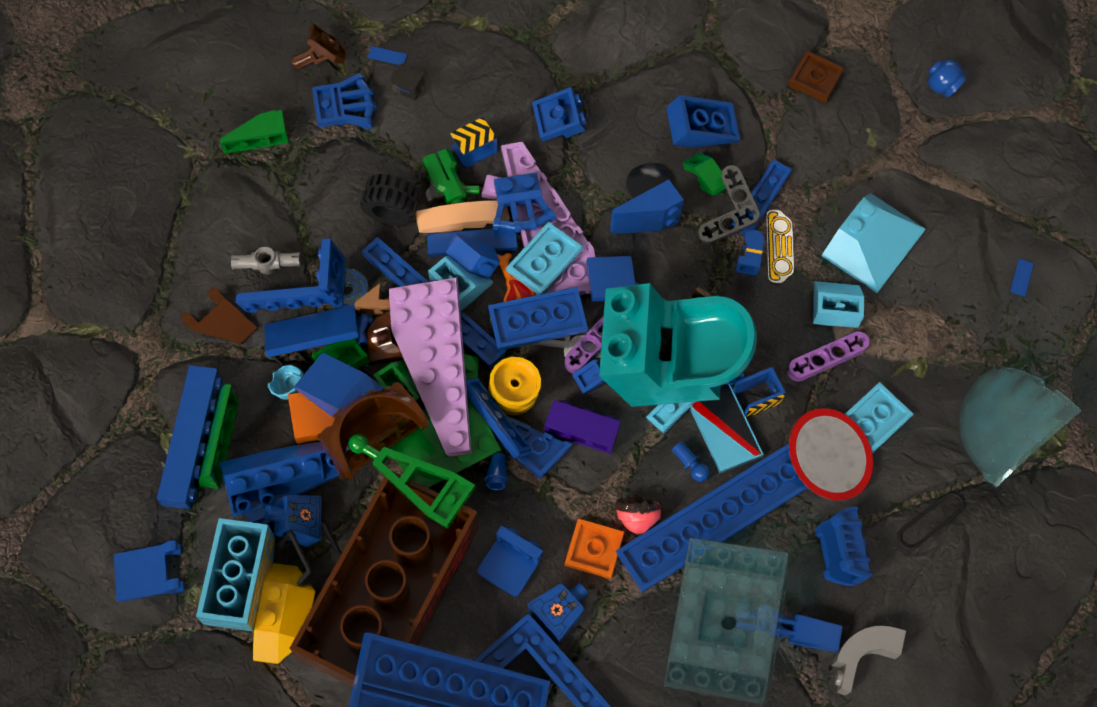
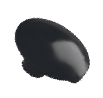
M643 164L631 170L628 174L626 185L631 196L635 198L669 180V177L660 167L652 164Z

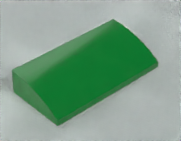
M231 384L224 385L220 390L199 478L200 487L220 489L222 481L220 462H224L227 459L240 403Z

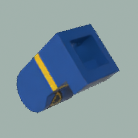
M750 230L746 233L742 244L744 256L739 255L735 272L758 275L764 244V236L760 231Z

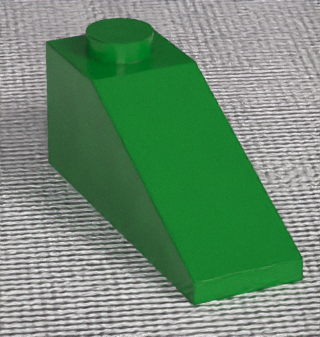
M282 110L260 113L220 139L224 154L289 143Z

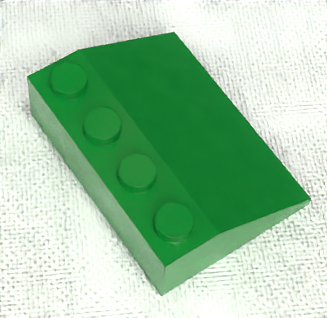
M468 397L471 454L448 457L426 409L423 410V413L427 418L429 426L424 430L418 428L390 447L391 450L454 473L501 450L488 424ZM397 462L402 473H404L408 465ZM418 469L411 480L429 488L444 479Z

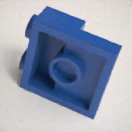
M572 87L532 102L540 139L543 142L560 135L568 138L586 131L584 125L588 123L584 111L581 112L580 106H583V101L580 94H576Z

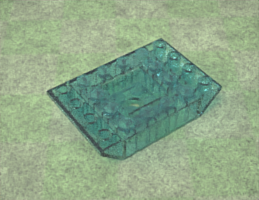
M694 538L689 539L664 687L765 705L772 683L787 588L788 553ZM727 617L736 619V626L731 630L723 628V621Z

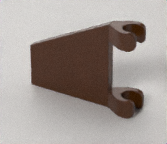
M214 287L208 291V295L217 306L199 323L188 312L181 316L183 323L192 331L237 344L244 343L258 329Z

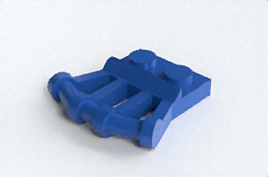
M358 73L340 83L312 87L318 128L339 124L343 126L346 123L358 125L364 129L372 128V116L376 110V103L372 99L374 92L366 84L362 73ZM354 85L360 88L359 90L345 91ZM364 99V102L343 105V101ZM365 111L364 117L348 115V113Z
M537 172L494 179L498 208L494 218L493 230L505 229L515 231V233H520L521 230L525 229L533 231L548 221L553 222L556 220L554 211L549 208L542 198ZM532 203H537L544 214L535 218ZM525 204L528 220L519 221L516 205ZM504 207H510L513 222L502 220Z

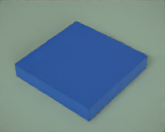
M631 256L587 258L586 265L592 302L605 301L607 288L636 285Z

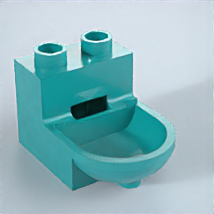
M650 283L607 288L605 293L599 376L631 407L720 400V386L729 383L743 373L753 358L757 344L756 326L747 310L730 298L709 296L666 301ZM661 327L673 328L671 361H661L659 359Z

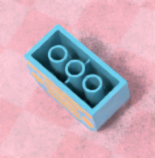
M218 519L196 617L204 625L254 632L264 580L273 564L275 552V537L269 525Z

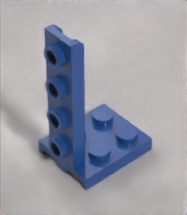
M331 238L322 239L321 248L318 251L320 269L317 270V279L319 286L239 293L236 296L235 302L244 311L250 313L263 309L276 311L279 308L286 307L298 309L300 306L309 305L320 307L322 304H331L334 308H342L346 258Z

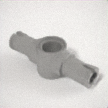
M261 247L256 252H252L251 255H231L232 269L252 268V270H259L266 275L274 273L277 269H281V267L301 266L300 252L280 253L279 251H273L269 247ZM270 259V261L262 263L263 260Z

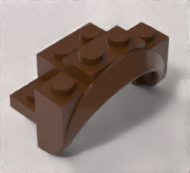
M397 382L383 391L372 389L352 400L345 407L340 408L333 415V425L326 427L317 436L322 448L333 460L337 473L342 479L347 478L350 480L356 476V470L373 459L365 453L356 454L350 450L348 443L353 435H364L369 445L381 451L383 447H392L418 428L424 430L429 426V423L417 402ZM389 415H398V417L393 420Z

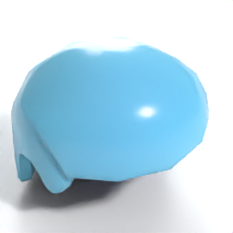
M286 365L272 373L273 379L271 383H268L271 394L283 400H289L288 394L300 393L294 388L304 375L300 368Z

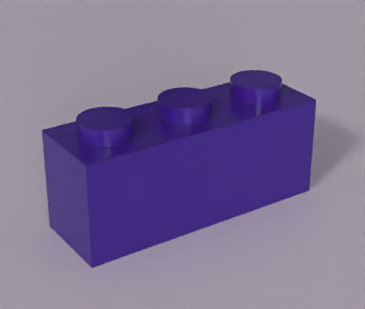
M554 400L545 423L544 433L546 432L555 437L611 454L621 421H618L617 418L611 415L602 416L596 414L589 408L583 407L580 409L574 407L567 401L561 400L558 402Z

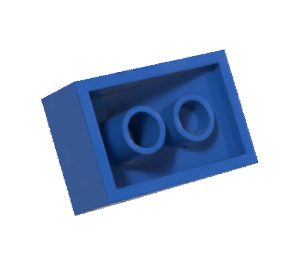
M679 95L666 107L674 146L694 148L741 141L734 106L731 102Z
M667 180L613 209L610 232L612 234L662 231L667 227L672 228L680 220L684 199L670 180Z
M325 353L318 357L294 386L298 392L331 417L340 408L345 407L360 395L372 389L375 391H382L383 389L380 384L365 373Z

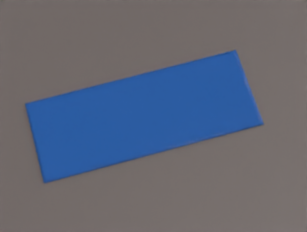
M371 46L367 58L404 66L407 54Z
M1018 259L1010 290L1011 293L1023 297L1026 296L1034 263Z

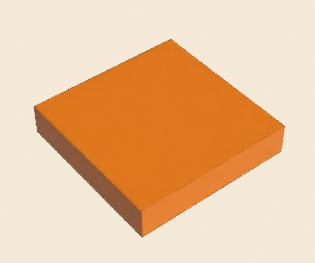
M578 518L564 566L611 579L618 556L616 550L621 546L624 531Z

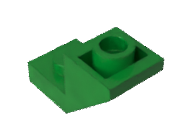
M698 153L682 162L684 170L697 175L702 191L711 195H717L726 189L722 181V171L712 157Z

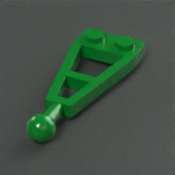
M355 434L349 439L348 445L353 453H365L373 458V466L427 517L447 529L475 489L473 483L452 471L386 447L379 451L369 445L367 438L362 434ZM388 458L408 465L400 478L384 465ZM418 469L448 480L431 506L426 504L407 486Z

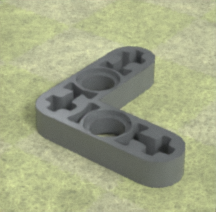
M730 165L725 167L721 175L735 210L700 226L699 238L705 244L715 243L754 226L759 221L757 205L740 169L736 166ZM728 172H732V174L737 173L735 176L737 186L733 189L729 188L733 187L732 180L730 178L726 179ZM739 190H743L746 192L747 198L744 201H737L734 198V194ZM748 210L750 213H755L753 220L745 218L741 220L743 225L739 226L738 218L735 215L739 214V217L742 218L746 216V211ZM726 219L734 220L735 227L732 230L724 229L723 222ZM719 223V228L723 234L719 235L718 231L712 233V238H708V236L703 237L705 229L708 228L710 231L717 229L715 224Z

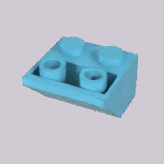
M445 256L428 270L430 282L450 278L457 279L461 311L493 284L490 278L487 279L469 273L450 256Z
M815 281L813 324L858 328L864 318V295L860 285Z

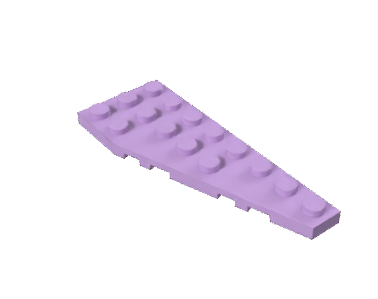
M456 278L389 289L391 331L444 451L448 457L471 454L458 281Z

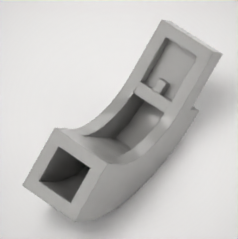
M873 626L865 628L849 638L839 649V652H837L832 664L834 667L841 668V670L837 671L834 684L838 685L836 693L848 695L851 692L857 664L861 657L869 654H878L892 659L898 658L902 653L906 631L891 626Z

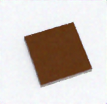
M806 51L789 80L788 86L826 103L845 68Z

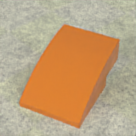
M301 393L288 394L294 437L297 445L318 441L317 435L326 427L332 426L334 418Z

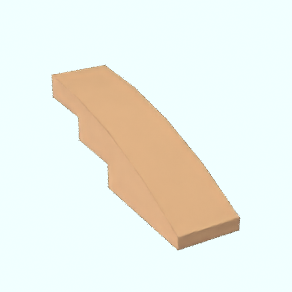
M497 201L465 202L416 211L415 215L419 233H445L462 231L463 228H484L486 224L494 223L498 203ZM504 207L502 220L505 221L510 220L507 207Z

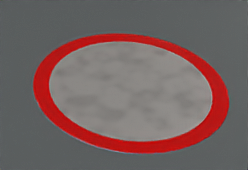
M826 408L809 411L795 423L790 434L789 453L794 470L805 486L815 494L835 501L848 500L860 494L870 481L873 470V455L869 441L857 423L839 411Z

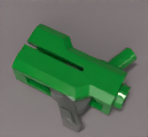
M443 149L437 152L440 161H438L435 153L427 155L422 159L423 168L431 183L429 189L425 192L428 205H432L433 200L439 198L444 199L446 205L467 202L466 195L479 194V186H465L463 182H460L456 174L457 162L450 149Z

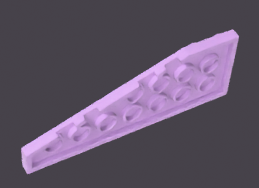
M518 142L501 145L507 177L537 172L542 198L556 215V220L550 223L584 247L579 256L545 293L578 287L579 295L590 294L586 260L589 257H596L593 246L586 240L581 228L576 225L570 212L554 188L548 183L544 173L537 167L536 161L524 143ZM532 203L535 218L544 214L537 203ZM525 204L516 205L519 221L528 220ZM548 222L537 227V230H521L524 248Z

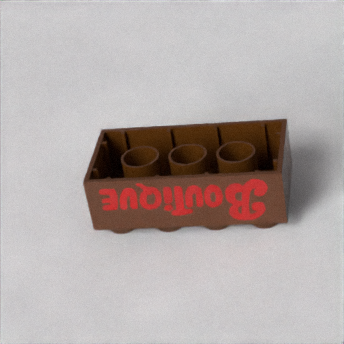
M393 472L398 478L401 477V475ZM384 477L289 649L299 661L353 687L364 633L369 632L418 646L479 529L477 511L463 506L447 529L427 517ZM412 480L407 484L429 506L432 505L439 493Z

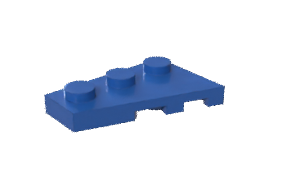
M508 417L532 450L527 456L516 459L541 480L572 448V444L553 438V435L546 432L541 433L532 429L527 424ZM491 429V431H492V433H493V435H494L496 441H497L503 448H505V446L502 444V442L499 440V438L496 436V434H495V433L493 432V430Z

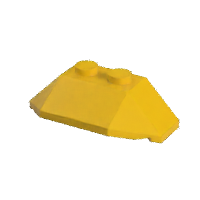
M273 563L264 580L254 627V661L279 664L292 653L289 648L314 604L316 594L310 583L302 586L297 585L298 580L303 575L297 566Z

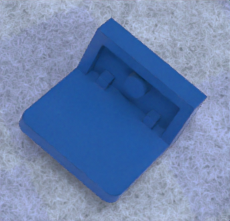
M501 525L496 533V542L482 561L477 572L479 576L513 597H518L543 559V550L535 541L531 539L526 541L521 538V534L514 528L508 527L506 529Z

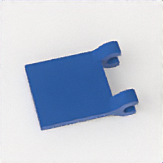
M173 540L159 546L114 554L116 602L119 603L166 593L185 592L184 582H180L179 578L168 580L167 556L182 554L181 544H177V541Z

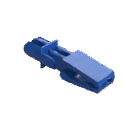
M739 604V611L743 613L737 614V620L740 622L736 623V629L760 634L759 637L765 636L774 639L789 637L788 643L835 653L839 652L843 629L841 625L798 614L790 619L785 617L784 613L770 610L768 607L764 610Z

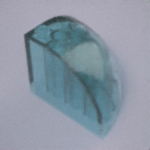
M1003 367L1000 370L993 368L984 373L971 386L964 397L959 418L961 438L968 455L983 473L984 478L989 483L998 487L1049 444L1082 410L1060 391L1052 392L1045 387V381L1032 374L1008 367Z

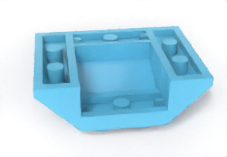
M870 193L863 197L844 221L823 252L822 257L878 293L926 229Z

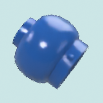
M939 59L928 71L930 74L928 78L929 87L935 93L944 94L947 98L967 79V76L963 74L962 66L953 59H946L943 62Z

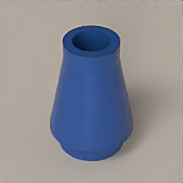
M492 454L484 479L489 489L502 490L508 483L506 456L504 454Z

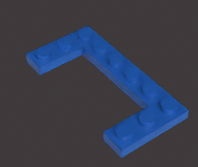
M529 613L474 660L505 669L524 651H527L575 707H611Z

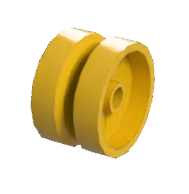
M521 357L506 358L496 364L492 370L488 392L506 415H520L526 413L534 406L541 388V377L538 369L532 362Z

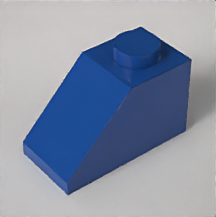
M455 233L445 249V252L469 273L487 279L491 277L500 263L494 246Z

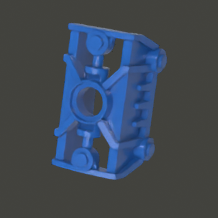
M849 507L835 513L831 519L820 523L815 528L816 536L820 538L826 567L823 573L827 581L845 586H855L872 577L868 565L870 557L866 554V541L862 536L863 524L858 518V507Z

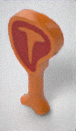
M506 253L503 256L497 254L500 261L499 265L506 279L507 292L504 302L535 296L531 289L506 272V267L509 265L512 254Z

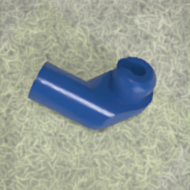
M362 313L357 317L359 337L355 339L360 347L368 344L365 329L374 321L371 314Z

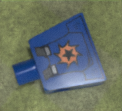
M287 495L277 501L275 506H266L264 519L274 521V533L276 536L283 538L288 531H292L299 545L310 547L321 540V496Z
M561 583L528 603V611L553 639L560 644L583 616L585 609L579 602L588 595V592L580 583L570 591Z

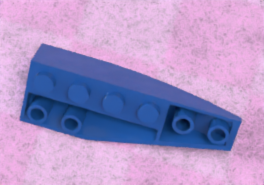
M320 442L289 446L220 462L233 517L263 509L267 505L275 506L277 501L287 495H301L340 476L337 473L333 460L324 451Z

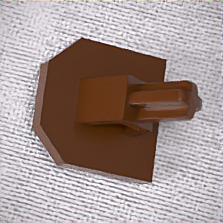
M312 23L307 37L308 50L294 56L292 63L297 69L312 62L316 65L326 59L343 64L346 60L347 51L333 35L326 33Z
M390 314L376 317L367 330L370 363L376 364L403 357L391 331Z

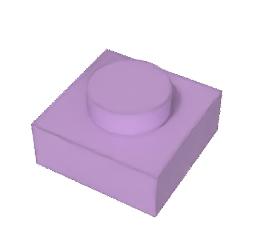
M487 175L482 198L497 200L494 179L501 177Z

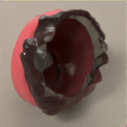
M639 494L634 495L633 498L631 495H626L625 498H619L616 501L615 508L617 509L618 519L622 521L629 531L635 534H643L661 518L660 509L662 508V503L657 499L650 501L642 499Z

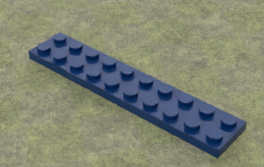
M789 444L616 550L618 558L641 593L649 590L809 489L794 470L790 459Z

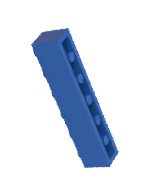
M189 365L157 495V500L162 506L191 509L192 502L196 501L197 479L200 478L202 458L205 457L208 444L206 441L211 432L212 415L216 411L218 391L223 387V378L215 368Z

